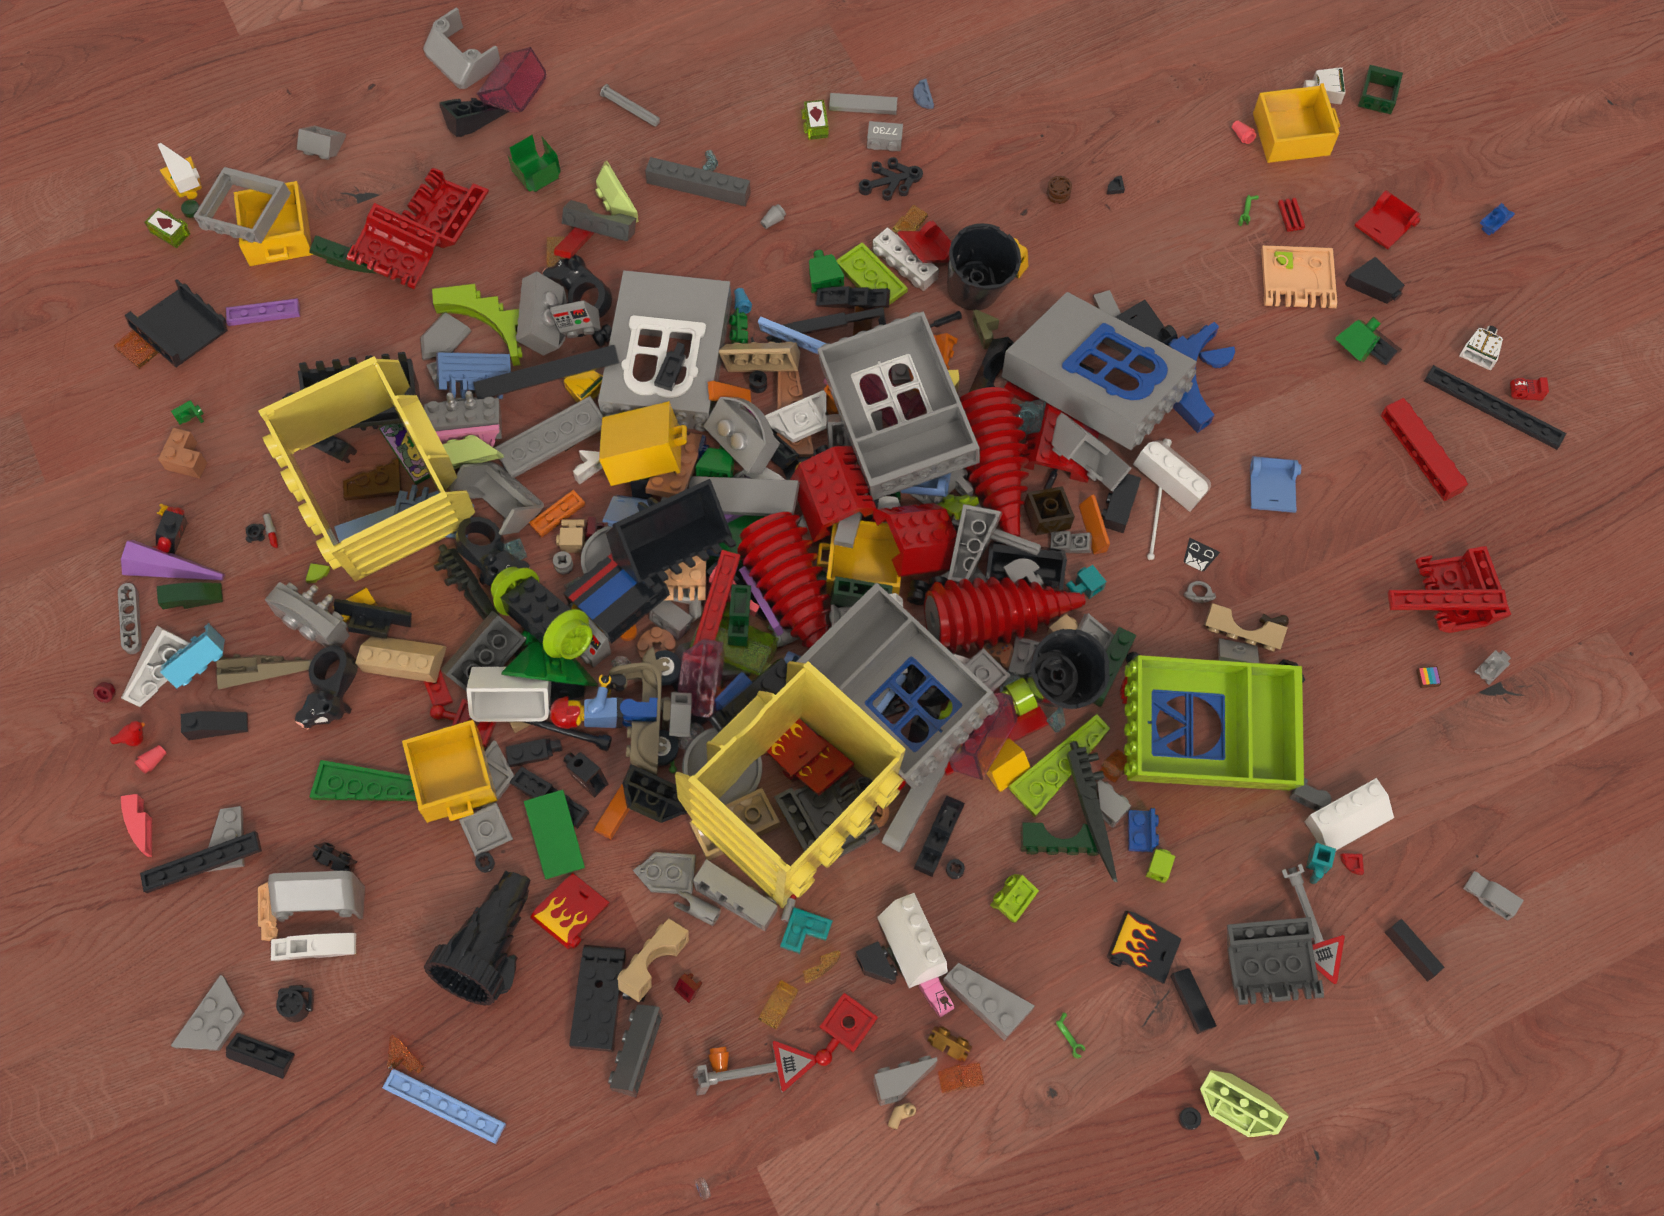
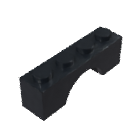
M1009 337L992 339L969 392L995 387L994 381L997 374L1003 369L1006 350L1014 344Z

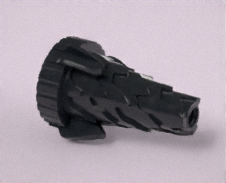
M505 871L498 884L494 885L489 891L480 908L476 907L471 917L464 922L460 930L449 940L448 944L435 946L424 965V969L428 976L441 988L468 1002L484 1006L491 1005L498 999L500 994L507 993L511 989L518 957L516 955L507 957L506 951L514 938L512 934L521 920L519 915L528 898V887L531 880L526 875L521 876L515 872Z

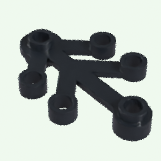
M895 157L888 159V167L903 173L897 174L883 168L880 162H873L871 166L872 172L886 177L873 181L863 179L859 183V192L862 195H869L872 192V188L890 184L882 192V198L889 201L892 199L893 193L900 181L906 180L905 184L899 186L898 193L900 196H907L912 184L920 181L923 177V170L918 166L907 167L898 163Z

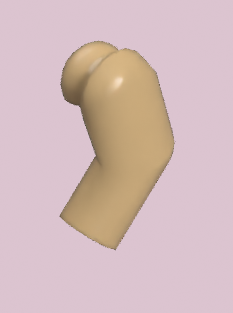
M911 1103L896 1106L888 1126L897 1130L901 1119L915 1115L916 1107Z

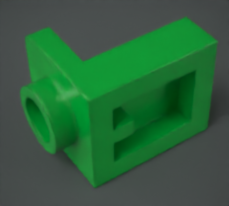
M191 400L171 410L179 425L189 422L195 416H197L200 423L204 422L201 417L204 413L199 405L194 406Z

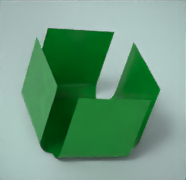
M533 134L511 146L512 159L509 156L508 159L511 171L528 191L537 192L559 179L561 170L558 155L543 137L542 142L545 152L542 157H539Z

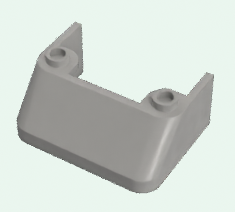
M456 7L433 23L423 50L425 56L457 88L466 89L500 67L501 61L497 46H493L483 54L476 49H468L462 53L448 39V37L463 28L460 13Z
M1061 412L1057 417L1051 443L1054 446L1052 450L1059 456H1065L1068 460L1070 458L1088 471L1087 475L1092 480H1100L1113 492L1132 468L1104 443Z
M494 462L462 465L457 473V479L449 487L450 491H467L471 499L483 498L505 518L503 526L498 532L500 535L518 533L544 507L540 499L517 479H511L508 472Z
M352 872L273 873L268 877L271 912L280 922H285V919H289V916H292L294 912L331 910L339 913L340 917H351L352 914H355L359 919H363L365 886Z

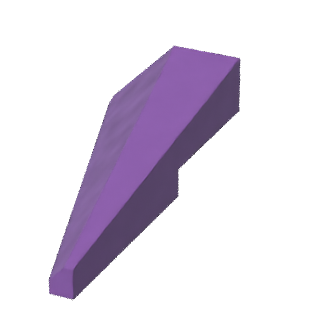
M128 540L126 542L121 557L123 575L223 580L225 577L224 573L175 554H168L135 540Z

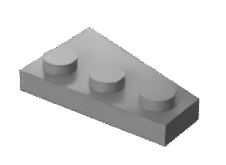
M241 806L220 809L208 848L244 835L243 808ZM244 858L207 872L244 867Z

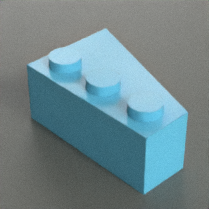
M209 623L204 627L206 629L204 633L199 637H192L190 644L183 649L180 648L161 665L160 673L176 689L181 685H187L192 680V676L196 673L201 674L207 669V665L211 661L216 662L223 656L225 639Z

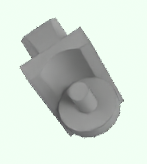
M1495 650L1474 672L1479 674L1480 678L1485 679L1486 683L1490 685L1510 665L1508 661L1511 657L1503 650L1499 653Z

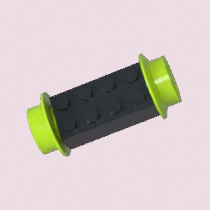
M509 567L496 576L491 586L495 609L502 615L510 616L542 643L544 651L553 658L574 659L585 652L592 640V630L589 627L588 616L583 611L569 608L539 583L537 573L530 568Z

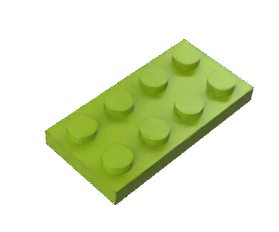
M863 242L836 260L842 272L857 288H888L890 290L889 305L908 292V288Z

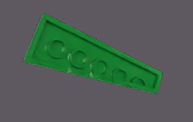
M320 760L309 796L312 800L417 801L411 775Z

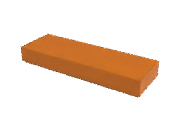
M716 381L708 382L709 400L718 402L720 397H736L751 402L749 389Z
M572 490L530 521L529 524L542 538L561 524L562 519L569 518L586 504Z

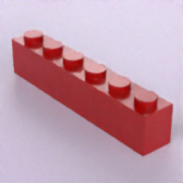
M1402 398L1387 405L1381 417L1443 501L1462 493L1468 485L1465 476L1458 471L1455 463L1449 459L1444 448L1434 439L1432 432L1428 431L1422 419L1414 412L1411 404L1405 398Z

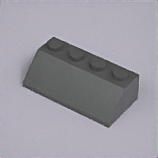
M491 611L443 666L441 671L467 692V684L472 667H503L526 638L498 614Z
M637 1004L636 1010L632 1009L629 1017L631 1025L629 1030L624 1032L622 1038L624 1046L622 1051L619 1050L615 1063L618 1064L615 1072H611L608 1084H611L610 1088L612 1091L637 1097L663 1017L660 1007Z

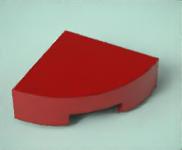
M1342 853L1340 855L1342 863L1350 872L1357 875L1364 874L1362 854Z

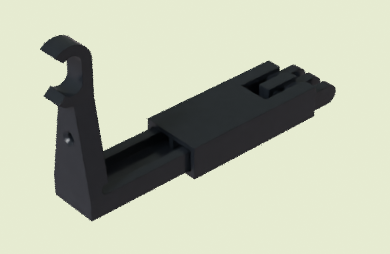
M881 307L851 314L843 312L783 324V326L802 334H809L848 326V323L880 317L878 319L879 325H886L884 308Z

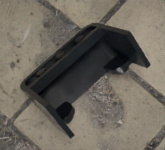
M998 541L989 542L986 580L994 577L1000 581V578L1007 576L1003 570L1004 566L1017 559L1024 558L1034 561L1040 567L1034 574H1039L1046 587L1057 588L1058 586L1060 590H1063L1067 563L1064 550L1041 547L1039 554L1034 555Z

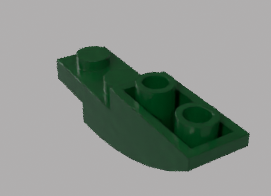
M315 235L309 253L327 259L326 263L337 267L364 273H376L373 271L374 268L371 270L367 269V264L364 262L359 265L356 264L357 260L352 262L346 259L352 245L349 248Z

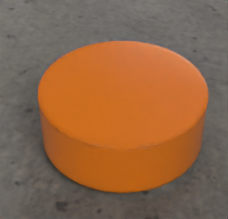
M633 625L620 638L624 641L633 640L637 635L636 625Z

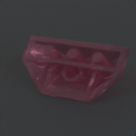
M702 639L683 652L678 692L691 693L692 715L709 718L715 712V698L720 694L725 659L724 643L721 641Z

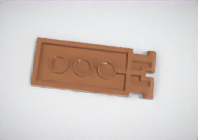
M690 432L687 435V443L681 445V473L677 474L676 471L650 477L646 486V493L669 498L686 490L702 452L701 442H706V435Z

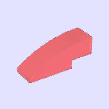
M138 794L121 796V809L128 833L139 850L147 857H152V818L144 812V800Z

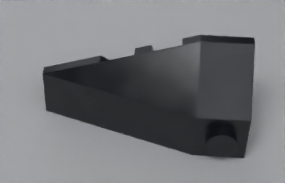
M508 96L488 97L486 101L471 98V101L461 102V99H452L439 102L447 128L456 137L471 134L517 108V104Z

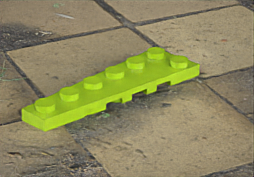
M1096 714L1013 782L1008 789L1036 817L1072 775L1067 758V753L1072 751L1070 743L1077 741L1079 748L1086 747L1087 754H1090L1109 732V726Z

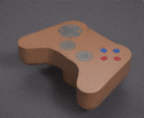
M988 641L983 648L998 663H1002L1003 667L1010 666L1014 652L1010 643L997 642V645L992 647Z

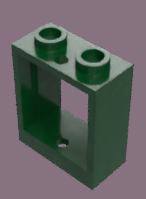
M1370 65L1365 75L1358 107L1391 115L1397 101L1403 73ZM1369 82L1393 88L1390 100L1367 95Z

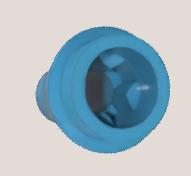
M737 288L734 291L735 310L739 308V313L744 312L748 314L751 311L752 303L744 289Z

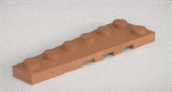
M778 371L777 410L803 399L799 371ZM777 432V435L799 454V457L814 456L811 435L793 443Z

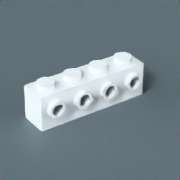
M888 227L873 239V252L877 256L882 257L889 266L898 270L901 276L908 278L915 287H919L924 291L938 279L939 268L932 263H922L912 253L908 245Z

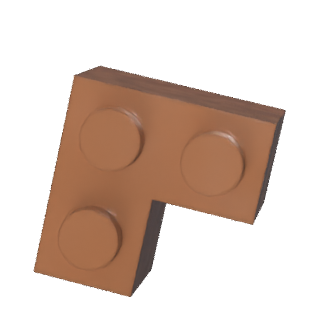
M173 428L158 459L165 470L200 479L207 465L201 452L194 451L197 441L192 433Z

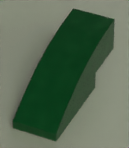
M193 582L157 586L158 604L164 610L180 606L188 609L223 602L222 584Z
M732 584L728 645H748L751 585Z

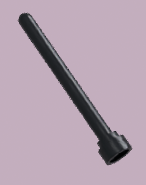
M545 720L524 722L594 743L600 750L606 752L609 750L612 736L604 734L598 737L571 728H559Z

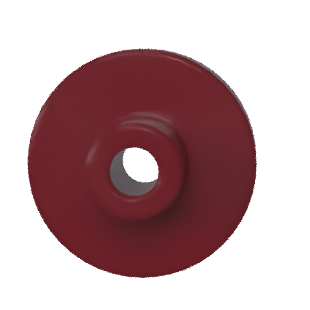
M101 682L94 688L93 694L98 701L108 703L114 698L116 691L113 684Z

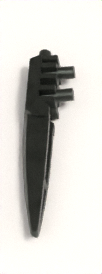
M445 544L438 547L441 552L438 558L439 563L434 565V569L437 572L447 569L449 578L444 580L447 586L457 584L459 592L465 590V598L467 601H470L483 620L491 611L499 615L493 603L478 583L479 580L455 548L448 549ZM518 649L514 653L516 657L520 654Z
M1073 741L1070 743L1072 751L1067 753V758L1082 811L1109 875L1114 882H1118L1110 843L1096 794L1097 785L1095 780L1103 779L1104 774L1103 771L1093 773L1090 762L1099 760L1097 752L1087 754L1086 747L1079 748L1078 742Z

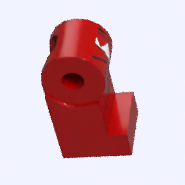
M1540 377L1538 380L1514 379L1510 382L1511 396L1514 399L1543 401L1549 392L1547 377Z

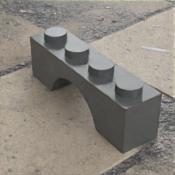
M570 200L563 207L562 224L628 241L635 234L636 218L624 214H598L591 211L587 204Z

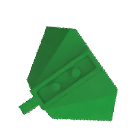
M539 641L529 644L501 673V675L597 687L598 685L576 658H553L544 651L543 644Z

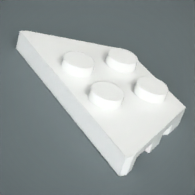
M824 390L769 413L765 417L773 430L793 443L826 429V392Z

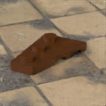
M399 458L386 466L376 467L374 471L361 473L344 480L343 498L345 501L399 495V491H401Z

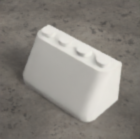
M1160 440L1148 443L1133 464L1189 512L1192 511L1211 488V482L1206 476L1165 442Z
M506 667L471 668L467 684L469 716L474 721L533 722L544 721L548 718L551 681L501 675Z

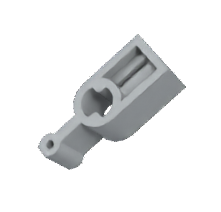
M1476 871L1471 874L1463 887L1465 891L1479 898V901L1484 906L1507 921L1515 916L1524 901L1500 884L1488 881Z

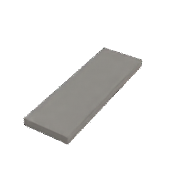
M589 396L498 445L495 449L503 454L504 458L499 460L511 479L601 431L602 417L604 416Z
M692 476L688 488L710 479L724 514L769 516L779 512H791L794 515L800 484L797 480Z

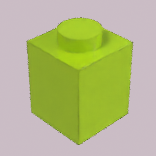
M1156 849L1152 855L1145 877L1165 884L1169 878L1175 856L1171 855V852L1168 850Z

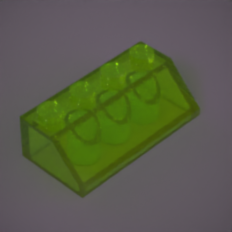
M723 616L711 656L759 676L774 658L779 638L749 626L747 646L728 645L729 618ZM698 627L690 643V648L693 647Z

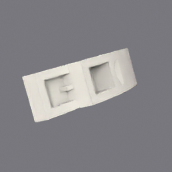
M356 933L299 935L271 940V961L356 954Z

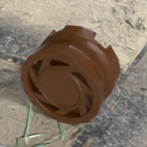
M1064 176L1051 178L1047 188L1048 199L1053 203L1059 202V204L1067 202L1072 190L1071 181Z

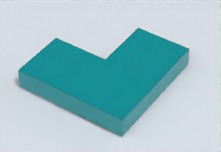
M794 907L780 947L800 954L806 935L826 941L833 920Z

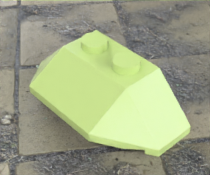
M605 161L596 180L597 189H595L598 198H602L605 210L609 211L611 215L624 214L635 217L636 223L639 222L636 208L608 161Z
M475 435L466 436L462 440H448L446 444H442L454 469L461 468L465 464L483 463L504 458L501 452Z
M1210 1070L1200 1088L1210 1115L1247 1137L1279 1134L1289 1117L1271 1096L1231 1073Z

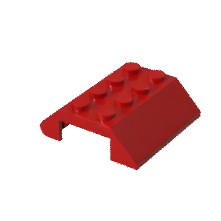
M431 168L428 176L425 177V181L434 190L425 184H421L410 200L411 202L408 203V208L417 216H414L408 210H404L402 216L441 233L436 246L446 248L456 244L487 196L489 189L474 183L470 189L445 180L443 171Z
M374 203L367 216L366 224L355 245H352L346 259L352 262L357 260L356 264L359 265L364 262L367 264V269L371 270L374 268V272L387 278L391 276L390 279L392 280L399 278L402 285L407 283V287L415 290L432 258L441 233Z
M1041 399L1036 400L1032 415L1038 418L1031 419L1025 442L1029 450L1022 454V457L1027 458L1029 463L1023 468L1034 470L1035 464L1071 472L1069 479L1088 483V471L1071 458L1068 460L1063 455L1059 456L1052 450L1054 446L1051 443L1056 420L1061 412H1064ZM1064 413L1098 439V431Z
M852 446L831 447L801 462L790 480H797L800 483L797 500L814 542L831 534L829 526L858 512L867 517L877 509L872 496L865 495L870 490L860 465L854 464L857 462V457Z
M926 503L919 506L907 505L893 507L892 509L880 508L873 511V518L877 526L882 522L888 523L900 553L892 559L898 577L950 570L957 533L946 508L935 503Z
M1487 546L1468 549L1463 556L1430 561L1432 559V555L1415 560L1417 568L1420 569V575L1427 577L1422 581L1425 590L1502 589ZM1509 606L1506 610H1435L1439 612L1435 615L1438 628L1446 633L1486 627L1511 616Z

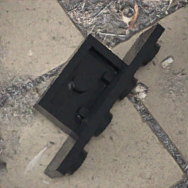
M334 600L335 612L340 615L351 616L348 632L387 639L392 624L411 627L412 613L404 610L389 609L348 600Z

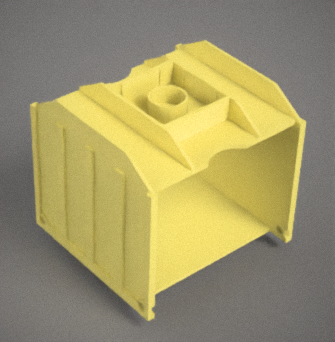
M375 356L258 410L271 432L262 437L269 452L277 460L281 468L289 467L280 472L288 489L295 495L298 502L306 500V503L298 506L309 528L311 527L316 536L321 533L324 536L316 541L320 552L333 570L342 566L355 582L446 538L450 533L457 532L459 524L475 513L467 491L445 492L457 479V475L417 395H404L410 386L399 360L376 359ZM394 407L439 494L338 543L293 454L300 449L303 450Z
M789 661L787 663L786 685L776 695L759 691L757 696L711 741H708L706 743L707 763L694 776L680 772L675 773L677 797L692 818L691 823L783 908L787 904V899L792 894L800 898L815 881L813 876L821 864L828 868L838 859L844 851L842 845L850 834L856 839L865 831L872 822L870 816L875 811L877 805L885 809L900 792L897 788L903 782L898 773L906 749L809 661L807 663ZM800 718L813 731L821 735L854 763L853 767L864 777H869L873 782L789 866L729 810L719 798L757 758L763 755Z

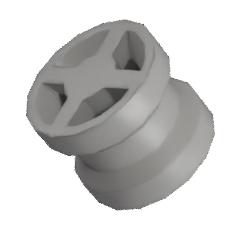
M560 551L553 557L555 570L559 574L565 575L572 571L574 565L568 552Z

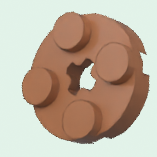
M653 627L651 630L643 633L637 643L641 660L646 651L654 644H661L660 651L667 650L673 653L676 651L673 635L660 627Z

